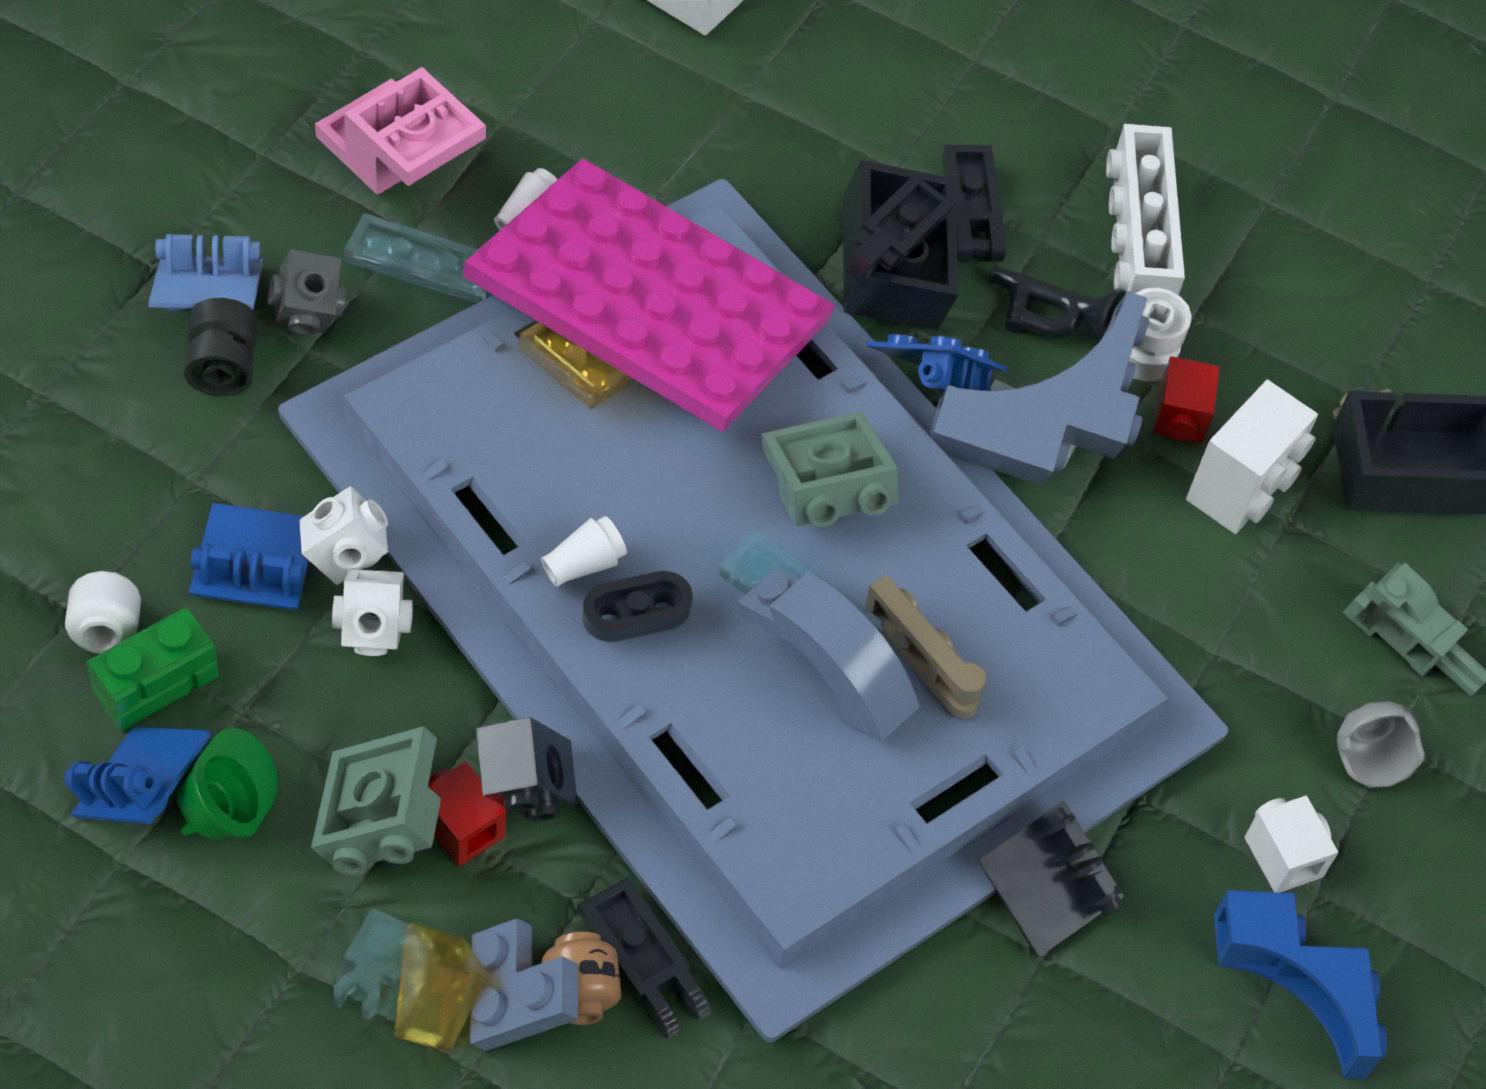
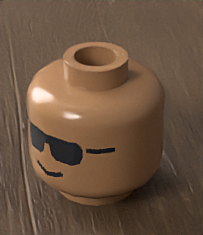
M573 932L562 935L555 940V946L550 948L542 957V963L563 956L578 964V1020L570 1023L574 1025L596 1023L603 1019L604 1011L613 1008L621 999L616 949L607 942L601 941V936L597 933Z

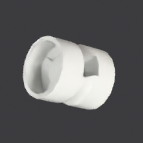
M1145 288L1135 294L1147 297L1142 315L1149 317V324L1139 347L1133 345L1129 362L1136 364L1134 379L1158 381L1162 379L1169 357L1178 358L1181 345L1184 343L1190 327L1192 316L1189 306L1174 292L1162 288Z

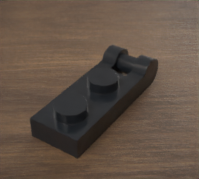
M945 145L942 155L944 176L954 178L957 262H970L971 257H987L988 262H1004L1006 238L992 145ZM971 231L985 232L986 238H974L971 235Z

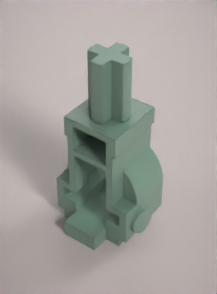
M1398 562L1377 584L1372 581L1343 611L1369 637L1377 632L1421 676L1436 665L1470 697L1486 683V669L1456 643L1468 629L1439 605L1437 596L1430 585L1406 563L1401 565Z

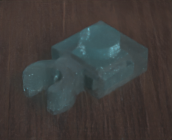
M371 908L344 955L345 966L355 971L343 975L337 981L334 988V1004L341 1007L350 993L356 991L363 992L367 998L361 1007L362 1017L367 1020L373 1017L380 1005L379 987L381 983L398 989L424 943V931Z

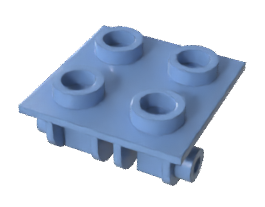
M167 234L166 239H156V259H160L148 302L149 307L164 308L170 312H185L192 309L198 302L209 298L223 297L238 300L254 310L263 266L260 242H252L250 236H224V258H221L219 235H213L212 257H206L204 235L197 236L196 257H194L193 235Z

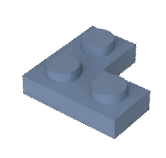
M516 918L472 934L471 1045L488 1051L578 1020V964L562 956L532 967V925Z

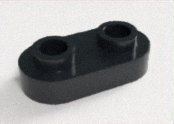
M657 571L599 584L592 588L585 596L582 614L584 627L593 637L606 642H616L677 628L690 615L693 599L692 588L685 578L670 571ZM658 603H667L672 608L662 610L657 608L655 605ZM611 614L619 619L609 621L603 619L602 616Z

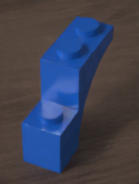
M1227 890L1214 913L1219 967L1234 968L1262 976L1292 993L1312 1011L1328 1033L1340 1061L1343 1079H1367L1380 1059L1385 1057L1387 1051L1386 1028L1383 1024H1378L1376 1004L1380 996V979L1378 972L1371 970L1368 949L1304 946L1306 924L1303 915H1297L1294 893Z

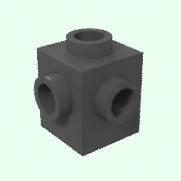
M290 249L280 267L279 275H273L270 283L268 304L276 306L274 324L287 326L291 332L300 335L325 333L334 317L342 316L345 306L346 288L339 286L341 258Z

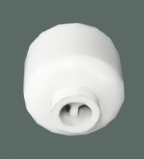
M92 572L78 578L69 590L65 628L69 638L78 646L92 653L101 654L137 634L141 597L137 587L128 578L115 572Z

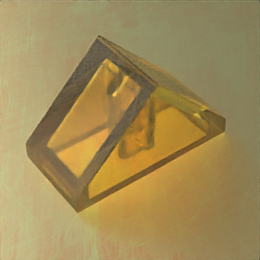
M414 922L407 925L394 1037L443 1051L453 1048L488 975L464 937Z

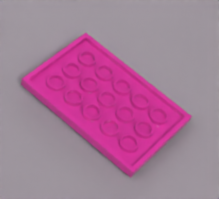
M583 158L465 261L463 277L721 432L727 429L831 319L835 304Z

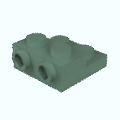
M862 411L761 433L762 451L779 480V497L796 527L806 524H813L821 528L827 527L842 516L855 513L876 516L884 513L891 505L899 504L898 468Z
M423 726L333 751L311 848L329 862L336 871L350 876L364 874L368 863L380 860L395 864L409 863L413 860L414 852L431 848L441 798L428 787L437 738Z

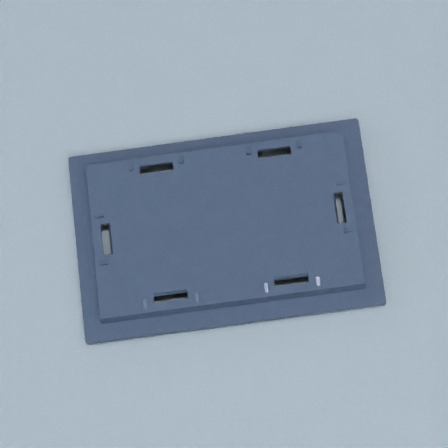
M719 179L666 207L835 304L831 319L806 345L831 373L817 380L799 358L795 356L724 432H721L560 334L528 350L521 340L546 328V326L500 298H495L494 295L280 404L278 410L280 419L338 493L351 486L366 501L372 499L382 508L388 520V526L386 527L388 552L386 555L399 572H404L405 580L514 720L532 717L571 740L577 801L762 1039L771 1043L997 893L977 862V859L1062 801H1065L1070 811L1074 813L1083 832L1086 833L1222 742L1226 738L1228 727L992 469L947 455L930 438L928 434L936 412V408L886 353L866 346L867 341L874 340L849 313L844 312V307L727 180ZM862 411L898 468L899 504L891 505L884 513L876 516H870L865 513L842 516L827 527H816L813 524L796 527L779 497V480L762 451L761 433ZM469 485L518 548L503 555L454 493ZM607 516L619 531L626 546L627 554L617 559L618 566L567 581L556 587L546 574L541 563V557L552 552L589 518L597 521ZM983 541L1039 604L1025 612L969 548ZM777 568L798 580L806 572L816 575L839 591L864 614L869 585L888 575L899 589H906L912 594L918 603L920 613L933 628H940L948 635L954 646L955 653L964 663L972 662L984 669L987 681L981 694L978 712L968 719H959L950 714L887 641L904 667L920 707L881 743L843 722L830 688L813 664L787 641L744 619L737 602ZM657 571H670L685 578L692 588L693 599L690 615L677 628L616 642H606L593 637L584 627L582 614L585 596L592 588L599 584ZM658 603L655 605L657 608L662 610L672 608L667 603ZM611 614L602 616L603 619L609 621L619 619ZM667 731L722 801L707 810L653 743L652 739ZM985 764H988L999 776L928 824L915 810Z

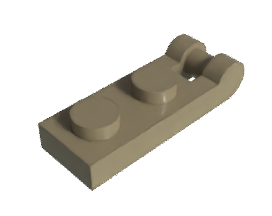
M888 575L869 585L864 611L865 616L950 714L959 719L973 717L978 712L981 694L987 681L984 669L972 662L964 663L955 653L954 646L948 635L940 628L934 629L920 613L918 603L912 594L906 589H899Z

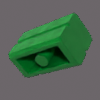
M186 607L86 661L88 673L91 677L92 691L121 732L191 693L192 688H200L219 677L218 666L215 661L217 660L215 646Z

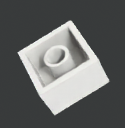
M1267 379L1210 439L1186 500L1235 535L1249 519L1254 523H1258L1274 501L1271 495L1277 489L1286 492L1300 474L1302 467L1297 463L1308 453L1316 439L1310 432L1318 413Z

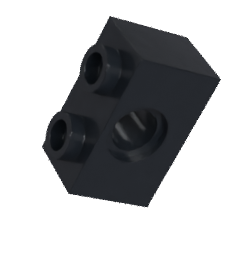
M532 717L476 728L483 796L503 805L507 811H515L524 815L527 821L552 820L560 816V809L578 806L571 740Z

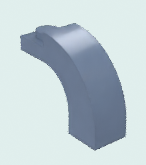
M775 568L737 602L744 619L787 641L813 664L830 688L843 722L882 743L920 707L904 667L881 633L852 602L816 575L806 572L798 580Z

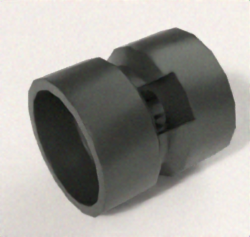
M221 297L209 298L198 302L192 308L189 320V344L186 350L184 377L187 383L195 390L214 396H232L244 392L251 386L255 358L253 350L256 344L258 319L255 311L247 304L235 299Z

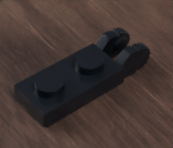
M627 877L578 904V914L589 931L597 933L601 936V941L607 942L616 949L619 975L639 1005L644 1003L649 1018L657 1026L658 1031H660L665 1039H670L680 1032L679 1022L675 1013L669 1008V1005L661 995V992L673 985L676 988L679 999L696 1021H701L711 1014L707 998L690 974V965L630 878Z

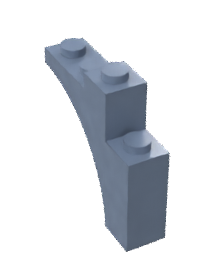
M1127 291L1115 308L1110 324L1101 341L1075 365L1052 378L1037 384L1000 391H977L948 385L939 399L928 435L947 455L1043 486L1053 472L1060 473L1062 471L1070 444L1114 459L1126 444L1133 446L1142 423V417L1135 414L1140 397L1127 393L1136 369V364L1129 362L1133 345L1138 347L1141 345L1149 324V317L1142 315L1147 297Z

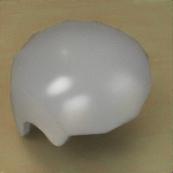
M1369 702L1346 715L1337 733L1339 755L1348 775L1368 788L1391 787L1408 779L1424 759V750L1416 720L1409 710L1393 702Z

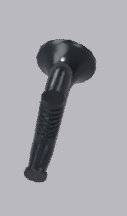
M996 264L992 267L988 277L989 283L993 284L995 282L1012 291L1005 322L1007 330L1015 333L1027 330L1043 337L1055 339L1066 337L1075 332L1081 325L1082 319H1084L1092 327L1097 343H1099L1110 324L1115 308L1126 294L1125 290L1118 288L1106 296L1096 298L1085 297L1024 274L1001 269ZM1030 298L1057 307L1064 314L1060 318L1054 319L1028 310Z

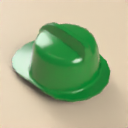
M239 728L221 730L210 740L198 757L195 765L180 780L177 786L176 797L178 806L185 818L179 829L183 836L197 832L200 836L209 840H224L232 836L248 838L258 830L260 823L275 801L278 792V773L273 759L263 743L250 732Z

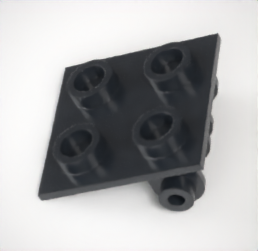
M1065 801L1060 802L977 859V862L1037 958L1099 914L1107 915L1123 904L1120 899L1124 896L1121 893L1120 887L1116 885L1103 864L1102 858L1098 856L1094 845L1088 840L1074 813L1070 811Z

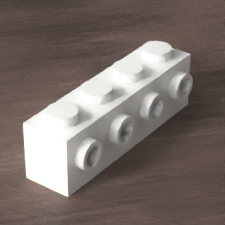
M1124 124L1117 148L1109 150L1106 162L1107 178L1114 179V186L1111 187L1109 195V214L1116 215L1117 223L1114 224L1111 238L1112 252L1119 253V261L1116 264L1114 273L1115 290L1118 288L1125 290L1126 293L1127 291L1137 293L1145 288H1162L1179 295L1185 275L1172 128Z

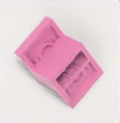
M423 67L397 82L391 78L315 123L316 137L377 195L400 181L410 186L486 139V125Z

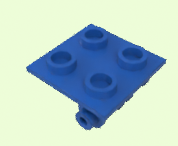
M890 334L888 342L867 341L866 345L867 347L918 365V374L921 382L925 386L943 393L948 385L977 391H991L992 371L1007 372V366L989 360L988 351L962 347V341L949 337L933 336L931 337L930 344H919L918 338Z
M212 503L201 548L194 547L192 551L191 569L195 570L189 595L298 611L309 560L302 554L299 520L304 516Z
M132 727L108 762H101L94 766L89 761H77L66 770L64 782L80 800L71 815L74 818L150 825L154 818L165 809L169 796L184 774L195 765L199 752L212 734L204 730Z

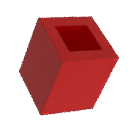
M1170 356L1159 385L1153 433L1168 436L1178 441H1192L1202 444L1214 415L1220 367Z
M466 761L451 771L444 769L429 778L428 787L441 798L434 837L458 867L505 837L506 810L501 804L483 796L482 781Z

